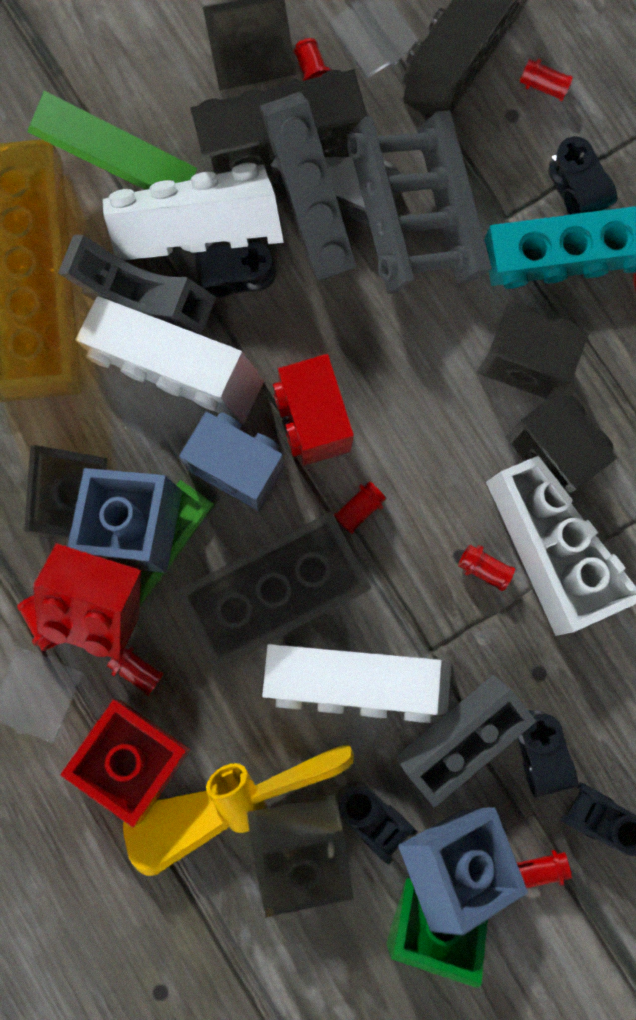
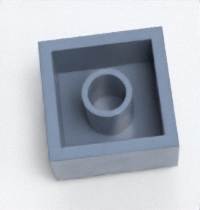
M206 411L179 455L188 472L260 512L284 471L283 454L278 452L280 446L262 434L257 433L256 437L253 438L240 430L242 424L223 412H220L216 417Z
M84 468L68 547L138 570L167 573L182 490L166 475Z
M495 807L462 809L398 845L429 929L432 932L463 935L528 893Z

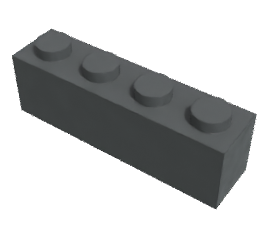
M301 92L259 106L307 260L317 281L355 268L356 263L308 100Z

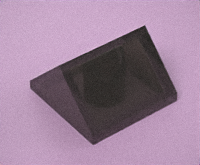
M227 0L202 6L206 35L219 91L297 75L285 0Z
M31 445L24 532L38 539L69 540L84 468L107 470V458Z

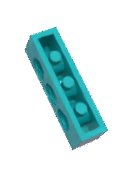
M636 206L490 225L484 241L492 268L489 271L491 286L503 285L505 289H515L528 284V281L544 280L546 284H553L566 280L568 276L583 274L584 278L590 279L604 276L611 270L623 269L624 273H636ZM604 239L613 240L618 245L619 250L608 248L604 243ZM563 244L575 246L579 251V255H571L566 252ZM522 250H534L539 255L540 260L533 261L526 258Z

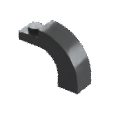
M73 235L58 272L59 275L81 287V293L94 301L99 296L199 335H202L216 299L214 295L188 277L162 276L137 268L116 257L84 235Z

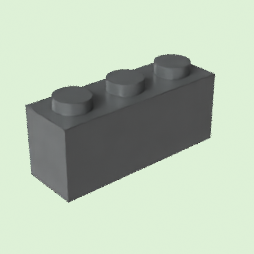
M493 674L395 758L408 777L435 808L537 721L512 689Z

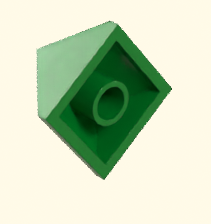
M406 878L386 942L390 958L479 988L482 984L488 919L463 935L432 932L429 929L413 883L410 878Z

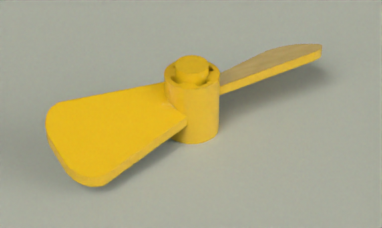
M349 745L332 748L255 785L243 765L232 763L222 766L209 778L206 791L157 800L143 821L134 828L124 822L123 836L128 857L141 874L154 876L229 827L237 833L252 831L267 816L268 805L265 800L340 774L353 764L354 752Z

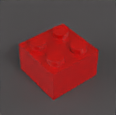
M328 353L278 368L279 382L272 384L275 393L273 395L280 418L288 416L290 422L285 424L292 457L300 455L303 466L351 452L354 434Z
M56 543L33 584L38 633L54 643L62 644L66 642L84 648L94 656H109L120 660L139 619L141 570Z
M113 699L60 776L134 828L143 821L192 749L124 701Z

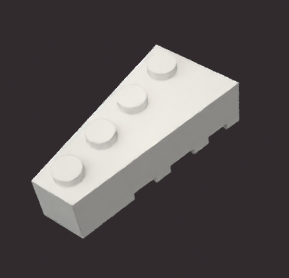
M244 163L235 166L231 172L217 175L214 172H202L194 175L189 181L179 183L171 180L160 181L151 185L150 189L134 192L131 189H122L111 193L109 198L102 199L103 216L115 256L121 260L167 256L173 251V247L181 246L183 250L190 251L191 253L207 251V248L213 242L222 241L230 242L231 248L248 247V238L266 236L268 244L284 243L275 194L264 165L257 166L254 163Z
M99 296L96 297L75 339L88 351L85 357L90 361L105 368L112 364L121 368L120 371L134 380L143 382L145 379L156 384L158 388L174 396L180 395L217 413L223 412L242 424L245 423L264 383L263 378L243 351Z
M539 456L505 469L486 482L555 636L578 631L636 604V586L623 571L626 569L615 554L611 555L596 536L598 534L597 530L589 520H584L571 504L572 498Z
M268 644L262 697L275 698V707L301 709L302 701L318 703L317 711L343 714L344 706L361 707L360 716L387 718V710L403 711L404 720L430 723L431 714L440 715L448 713L452 662Z

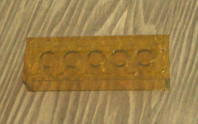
M42 139L0 143V402L82 394L78 342L75 341L77 329L73 282L58 274L69 247L63 163L56 146Z

